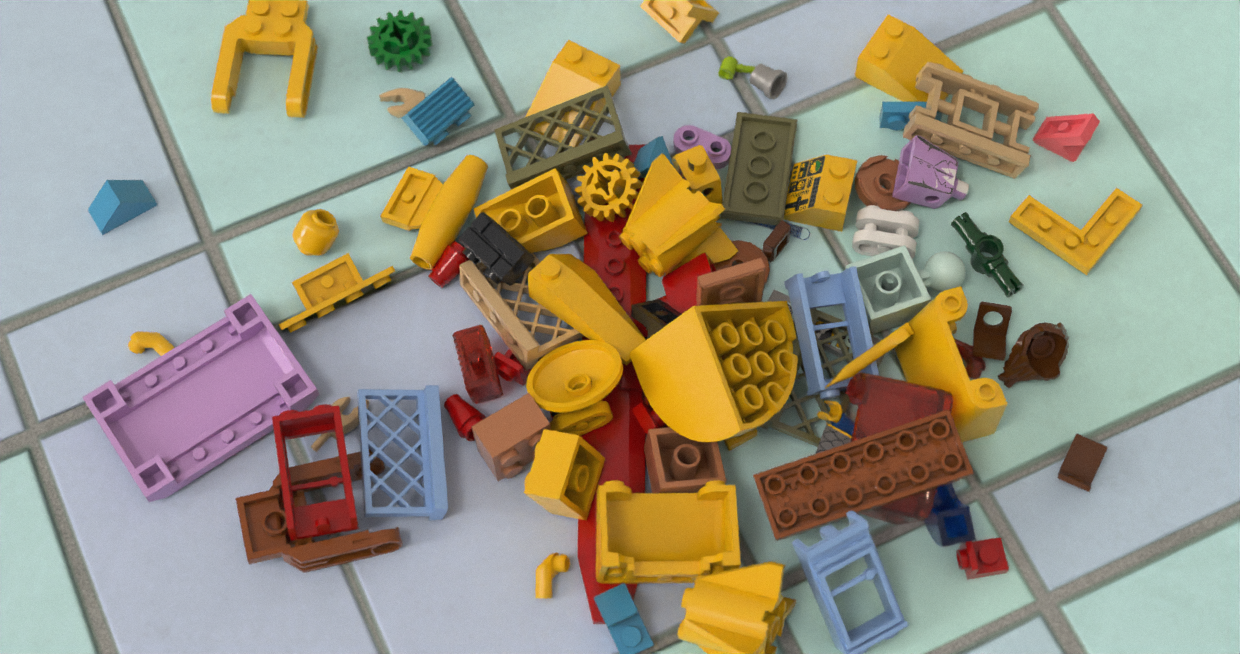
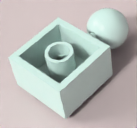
M905 245L848 264L845 267V270L854 266L857 268L869 329L874 334L909 322L931 302V297L926 288L931 287L936 291L943 292L959 287L965 278L963 261L956 254L945 251L932 255L926 262L925 268L917 271Z

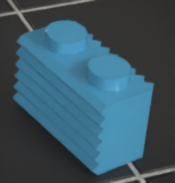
M450 77L405 114L402 120L424 146L431 141L436 146L449 135L446 129L450 125L455 123L458 127L472 116L468 110L475 104L455 79Z

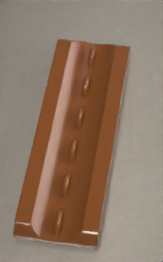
M948 409L754 474L753 477L775 540L777 541L848 518L846 513L851 510L861 514L965 479L973 475L974 472Z

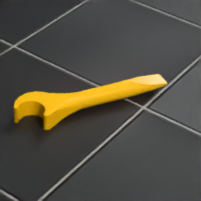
M905 323L845 365L825 386V389L855 376L915 332L908 323Z

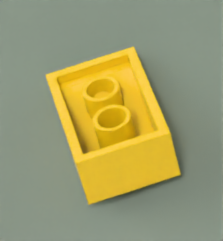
M888 14L859 55L855 77L903 102H927L929 93L915 88L916 76L927 62L941 64L945 68L963 74V70L915 27ZM941 91L940 99L945 101L949 94Z
M568 40L553 60L525 117L606 85L613 97L621 85L620 65ZM605 97L594 101L589 110L601 113L606 104ZM574 110L568 111L564 114L561 121L572 125L579 112ZM585 115L579 128L589 131L597 119ZM540 122L533 131L544 135L550 123ZM557 126L550 139L562 142L568 130ZM575 133L569 146H579L585 136Z
M556 168L473 208L476 218L480 213H486L530 253L558 248L588 234L570 185Z

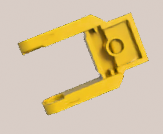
M248 0L246 15L239 16L225 26L211 93V105L214 113L229 114L232 96H236L244 51L251 54L293 55L286 94V112L288 117L304 118L306 116L318 50L315 43L316 40L313 37V31L306 25L309 9L307 0Z

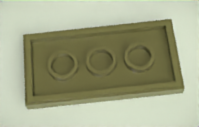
M737 112L722 204L725 210L721 212V218L769 225H778L781 220H784L798 119Z

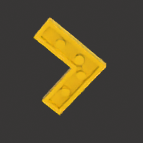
M1116 188L1080 230L1028 195L1010 216L1009 223L1085 275H1088L1140 212L1143 205Z

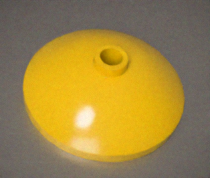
M582 340L568 343L552 350L534 365L527 378V392L530 393L538 407L543 410L557 413L580 411L597 404L611 393L622 376L623 362L619 352L608 343L597 340Z

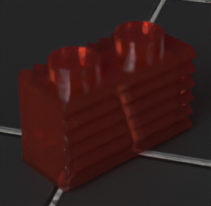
M477 325L454 332L452 337L463 374V382L471 401L478 404L502 397L503 391L484 326Z

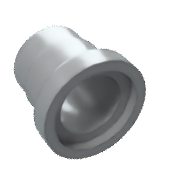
M763 64L757 65L750 76V83L762 90L764 95L770 99L777 98L787 82L786 72L780 69L774 70Z

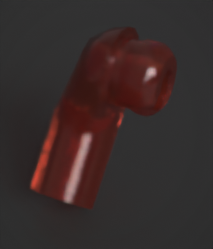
M954 338L961 358L967 363L965 369L968 376L973 379L980 378L982 371L986 369L985 361L982 357L972 355L973 346Z

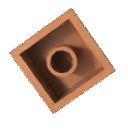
M530 393L525 394L472 426L478 452L497 481L505 477L510 479L522 471L523 466L533 461L535 458V447L541 439L543 430H551L549 421Z
M670 427L648 430L644 453L652 493H698L701 488L705 487L706 482L720 480L727 483L718 441L699 442L678 434Z

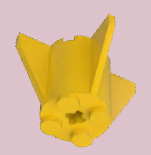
M662 153L651 163L626 226L623 228V233L619 235L621 242L629 250L634 249L640 256L638 263L648 274L654 272L659 277L666 276L705 252L713 263L730 259L738 250L721 229L722 223L716 222L720 219L719 214L725 208L722 204L709 202L699 190L696 193H692L687 189L691 183L680 176Z
M770 561L709 575L699 574L694 588L687 587L682 597L681 605L682 608L686 609V613L678 629V639L698 645L707 654H775L777 647L771 644L774 642L776 635L781 636L784 621L796 604L795 599L781 595L785 565Z

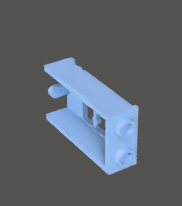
M856 266L849 267L837 274L822 271L807 278H803V274L800 273L784 281L785 288L789 292L808 385L807 395L820 394V399L823 400L840 396L839 391L850 390V395L869 392L870 385L880 382L876 361L857 373V375L825 389V386L833 378L824 379L815 337L816 330L847 326L853 359L873 346ZM835 305L843 306L845 321L821 325L813 324L810 309Z
M851 510L846 513L850 526L840 531L831 525L822 527L819 532L824 540L811 547H807L799 539L793 541L792 544L835 647L843 654H863L876 643L896 636L898 631L908 626V623L904 620L872 540L867 520ZM864 557L868 568L864 570L863 574L830 591L825 577ZM865 579H873L885 612L847 632L833 597Z

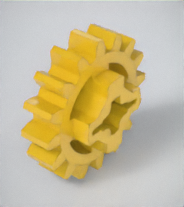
M604 153L603 161H599L596 157L592 158L593 166L591 168L586 165L583 166L586 172L585 176H577V180L582 183V186L575 188V192L581 196L577 200L578 204L584 208L583 211L595 217L598 221H602L605 217L610 222H614L615 214L622 218L626 217L624 210L627 207L631 210L633 209L634 204L632 201L637 199L639 195L636 189L641 188L643 185L637 179L641 175L640 171L634 167V164L626 158L624 160L617 153L613 158L608 153Z

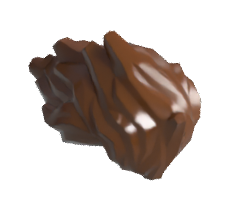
M1044 322L1024 331L1012 347L1009 359L1004 363V372L998 375V379L1004 381V385L1010 388L1019 381H1050L1060 376L1059 367L1065 360L1069 348V336L1064 325L1061 322L1057 325Z

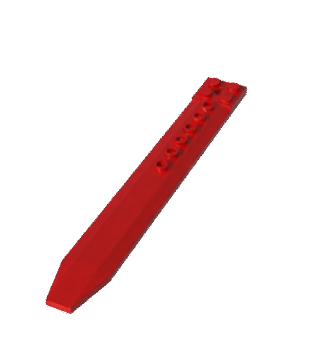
M629 145L631 155L623 157L624 160L627 158L634 164L639 149L645 145ZM641 178L639 180L643 183L645 178ZM641 188L636 189V192L639 193ZM627 207L624 210L626 216L624 218L615 214L614 222H610L605 217L602 221H598L595 217L585 212L584 225L588 234L584 235V263L595 270L636 327L646 330L643 324L631 317V305L646 302V271L638 263L640 256L634 249L629 250L619 238V235L623 233V228L626 226L632 210ZM585 336L582 337V340H590ZM621 378L611 393L601 400L609 403L613 415L612 420L606 425L580 436L605 457L587 520L578 519L577 557L593 624H605L593 597L620 585L600 583L596 580L598 486L604 485L608 481H622L624 486L631 488V493H645V432L632 409L641 402L646 404V396L643 392L620 390ZM625 584L634 601L638 584Z

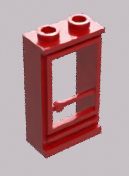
M322 404L314 407L313 410L301 412L287 410L281 412L280 415L272 416L287 529L291 541L359 529L339 405ZM335 432L342 477L332 476L328 480L292 486L285 440ZM340 483H343L344 499L295 507L293 491L328 485L337 487Z

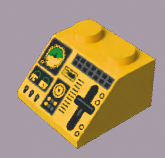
M826 154L795 163L787 191L784 220L842 232L857 160Z

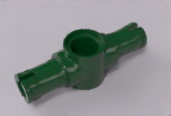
M967 212L963 213L961 217L957 216L951 222V226L965 241V248L971 254L970 263L972 268L978 273L992 277L1003 290L1006 297H1011L1013 295L1012 291L1014 294L1019 292L1024 284L1019 281L1008 267V260L1002 254L1004 251L1002 241L996 236L981 232ZM981 252L990 253L993 257H986Z

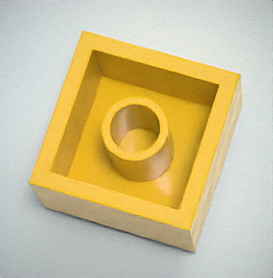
M544 429L541 439L535 447V458L531 471L525 478L524 494L551 514L586 521L605 457L579 435Z

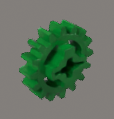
M399 10L398 15L395 17L388 12V19L385 21L377 18L378 27L370 26L371 35L367 36L370 55L375 57L376 64L380 65L384 62L385 68L388 71L392 66H396L398 72H401L402 67L406 65L409 70H413L412 63L415 61L422 65V55L429 56V47L433 46L430 27L425 25L424 18L420 17L416 20L414 12L404 16L402 10Z

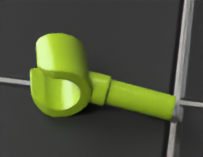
M728 56L722 60L718 76L730 80L734 77L735 72L752 73L756 66L739 64L734 57Z

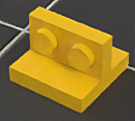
M644 0L640 6L678 42L684 44L702 20L713 22L719 15V12L706 0Z

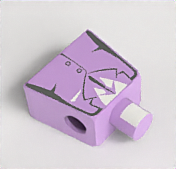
M916 135L901 150L892 197L930 208H939L951 197L958 200L964 199L968 192L969 184L956 178L958 161L955 157L923 137Z

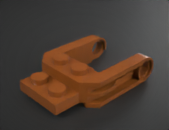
M369 450L370 457L373 454V452ZM361 452L347 454L351 482L362 480ZM339 456L289 467L292 486L328 480L332 476L342 477ZM376 457L370 463V470L376 476L381 474L385 470L384 462ZM280 472L273 480V485L268 491L235 498L249 565L283 557L286 563L306 573L391 553L400 549L403 545L398 527L396 529H384L371 533L366 530L315 542L314 537L291 541L287 529ZM331 486L293 491L295 507L307 505L305 492Z

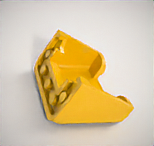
M960 286L939 293L908 322L915 333L894 348L920 419L949 409L961 441L966 442L994 434L1006 409L1007 401L1000 385L993 379H969L952 335L956 334L957 331L955 322L965 316L968 307L967 299Z
M720 480L709 481L705 483V487L701 488L698 493H631V488L624 486L622 481H608L604 485L598 486L596 525L597 582L605 584L695 583L699 574L709 575L737 569L741 566L736 485H726L724 481Z

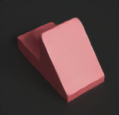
M1094 113L1046 117L1035 134L1033 141L1039 146L1069 161L1075 162L1085 145L1092 138V134L1100 121Z

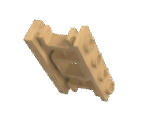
M927 62L916 76L915 88L929 93L926 108L916 105L909 113L908 119L910 121L904 127L902 137L912 140L916 135H919L952 156L1015 179L1029 166L1031 156L1028 154L1030 147L1016 142L1018 127L1027 130L1035 122V116L1033 115L1038 110L1039 103L1029 100L1025 96L1003 90L996 85L976 80L970 75L947 69L941 64ZM941 91L953 95L951 103L940 99ZM962 106L985 114L982 129L959 121ZM937 111L948 115L947 124L935 119ZM997 112L1009 116L1007 124L996 120ZM993 132L1004 136L1003 145L992 141Z

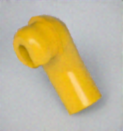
M137 331L130 336L131 340L128 343L129 350L135 354L143 353L145 348H153L162 356L175 348L158 332Z
M557 552L552 553L537 567L535 598H552V579L559 572H567L570 567V560L567 555H559Z

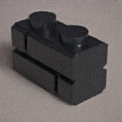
M484 212L477 216L471 223V227H468L458 240L466 247L462 253L475 264L481 261L487 267L484 273L497 284L502 280L509 286L513 285L522 275V272L535 260V257Z

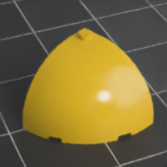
M787 301L693 306L629 352L643 392L656 414L678 434L699 442H716L734 438L767 422L775 413L782 409L788 400L794 386L798 356L793 354L792 341L796 339V332Z

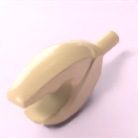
M398 88L379 95L380 100L384 102H404L403 105L390 106L387 109L391 115L397 118H402L426 98L424 92L409 88Z
M350 397L340 398L332 404V406L339 405L344 434L349 433L359 425L358 406L353 408L349 415L342 414L350 403ZM366 399V408L368 409L369 400ZM335 432L321 434L311 445V448L317 452L330 436L336 439Z

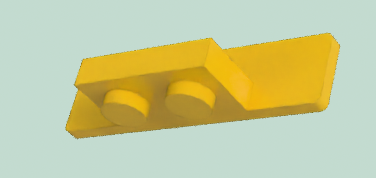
M349 253L302 276L291 283L306 311L279 324L280 330L288 328L291 333L307 325L306 317L316 313L318 318L336 310L333 303L343 298L346 303H349L363 296L362 288L373 284L376 289L391 281L389 274L395 272V269L391 266L363 281Z

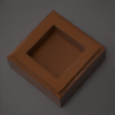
M783 220L779 222L763 242V253L769 262L777 258L790 240L791 225Z

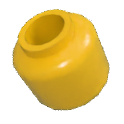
M323 209L309 210L298 221L293 230L292 237L303 254L319 256L326 254L338 237L339 228L335 217L328 211Z

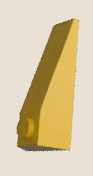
M549 254L528 273L530 298L588 339L612 345L619 352L622 362L626 366L632 361L629 352L646 341V339L595 270L572 254Z

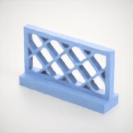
M426 385L424 390L359 389L357 400L364 517L428 516L429 520H442L448 510L439 385ZM366 399H378L387 408L376 417L366 408ZM401 400H416L417 411L410 418L396 406ZM390 411L404 422L395 432L381 422ZM367 419H368L370 422H372V423L369 424L368 426H367ZM375 426L389 437L379 448L368 439V433ZM407 426L417 433L419 441L412 448L398 437ZM392 441L406 452L397 463L383 452ZM418 448L420 451V455L417 452H415ZM369 450L373 452V454L370 457ZM376 457L380 458L391 468L381 479L370 470V463ZM409 457L421 466V472L414 479L400 467ZM394 472L409 484L399 495L384 483ZM421 478H422V486L418 483V481H419ZM371 481L376 484L372 489ZM378 488L393 499L387 507H372V495ZM413 488L423 496L424 507H411L402 498Z

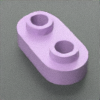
M692 125L682 126L675 132L674 149L677 153L702 145L715 169L724 168L729 164L731 145L726 139ZM685 137H693L694 139H692V140H685L684 138H685ZM719 148L721 149V151L714 152L712 151V149Z

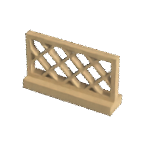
M534 253L531 254L535 257V260L522 272V275H524L522 283H514L510 286L502 280L497 284L492 279L486 277L483 272L487 267L482 262L474 265L471 260L460 264V286L526 371L534 367L538 362V358L584 336L576 329L560 328L562 320L541 304L535 305L521 302L523 293L529 294L528 285H526L528 273L540 263ZM501 290L519 292L517 300L502 298L500 295ZM518 310L536 313L534 322L520 320L517 317ZM540 315L557 317L556 327L539 324ZM535 332L553 335L551 341L540 346L534 336Z

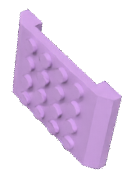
M251 294L225 309L226 317L114 385L110 380L82 397L149 502L167 498L274 430L272 416L280 415L281 412L287 410L304 411L319 395L311 379Z

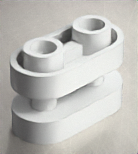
M875 205L866 206L857 212L855 225L859 230L854 233L852 248L859 254L874 256L905 245L913 259L917 244L913 238L918 235L920 221L909 211H891Z

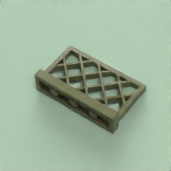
M607 85L494 129L507 172L505 176L511 190L554 168L560 172L565 180L585 173L583 166L586 165L591 168L593 166L592 158L594 157L599 161H603L604 153H608L612 158L616 153L622 157L631 155L629 144L625 139ZM605 97L606 104L601 113L589 110L594 101ZM574 110L579 113L572 125L561 121L566 112ZM585 115L597 119L590 131L579 128ZM543 121L550 123L544 135L533 132L538 123ZM603 122L614 125L615 132L605 136L597 134ZM557 126L568 130L562 142L550 139ZM517 132L522 134L516 146L506 144L504 137ZM575 133L586 137L582 145L577 147L569 146ZM529 137L540 141L533 154L522 150ZM547 144L558 148L554 156L546 159L540 157ZM519 155L529 159L525 167L514 171L513 164Z
M816 308L810 309L814 325H816L817 320L826 324L843 321ZM794 322L796 339L792 341L793 354L798 356L797 373L799 367L803 371V373L798 375L796 373L795 381L804 377L806 378ZM847 326L831 328L834 336L819 341L815 332L819 356L823 362V365H821L822 370L826 369L830 379L836 376L832 368L833 365L846 361L847 364L853 361V354L849 353L842 338L848 335ZM870 332V334H871V339H872L873 336H874V333H873V332ZM836 340L844 356L829 362L822 346ZM792 388L790 393L792 402L785 403L779 412L775 413L767 422L759 427L764 429L770 427L818 447L821 438L814 435L810 424L821 419L817 416L807 420L800 404L815 398L821 412L829 415L830 411L828 412L824 401L820 399V394L798 399ZM845 390V393L839 391L840 405L843 413H846L852 396L850 395V390ZM794 406L802 423L793 427L779 422L783 411ZM804 427L806 432L801 431L799 429Z

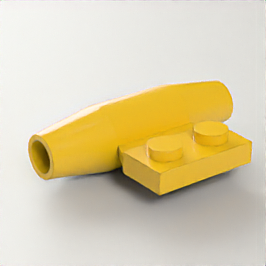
M467 155L444 184L433 174L412 167H408L380 217L383 223L407 231L420 229L410 256L411 261L417 266L426 270H432L446 246H450L456 240L478 199L488 169V165L481 158Z

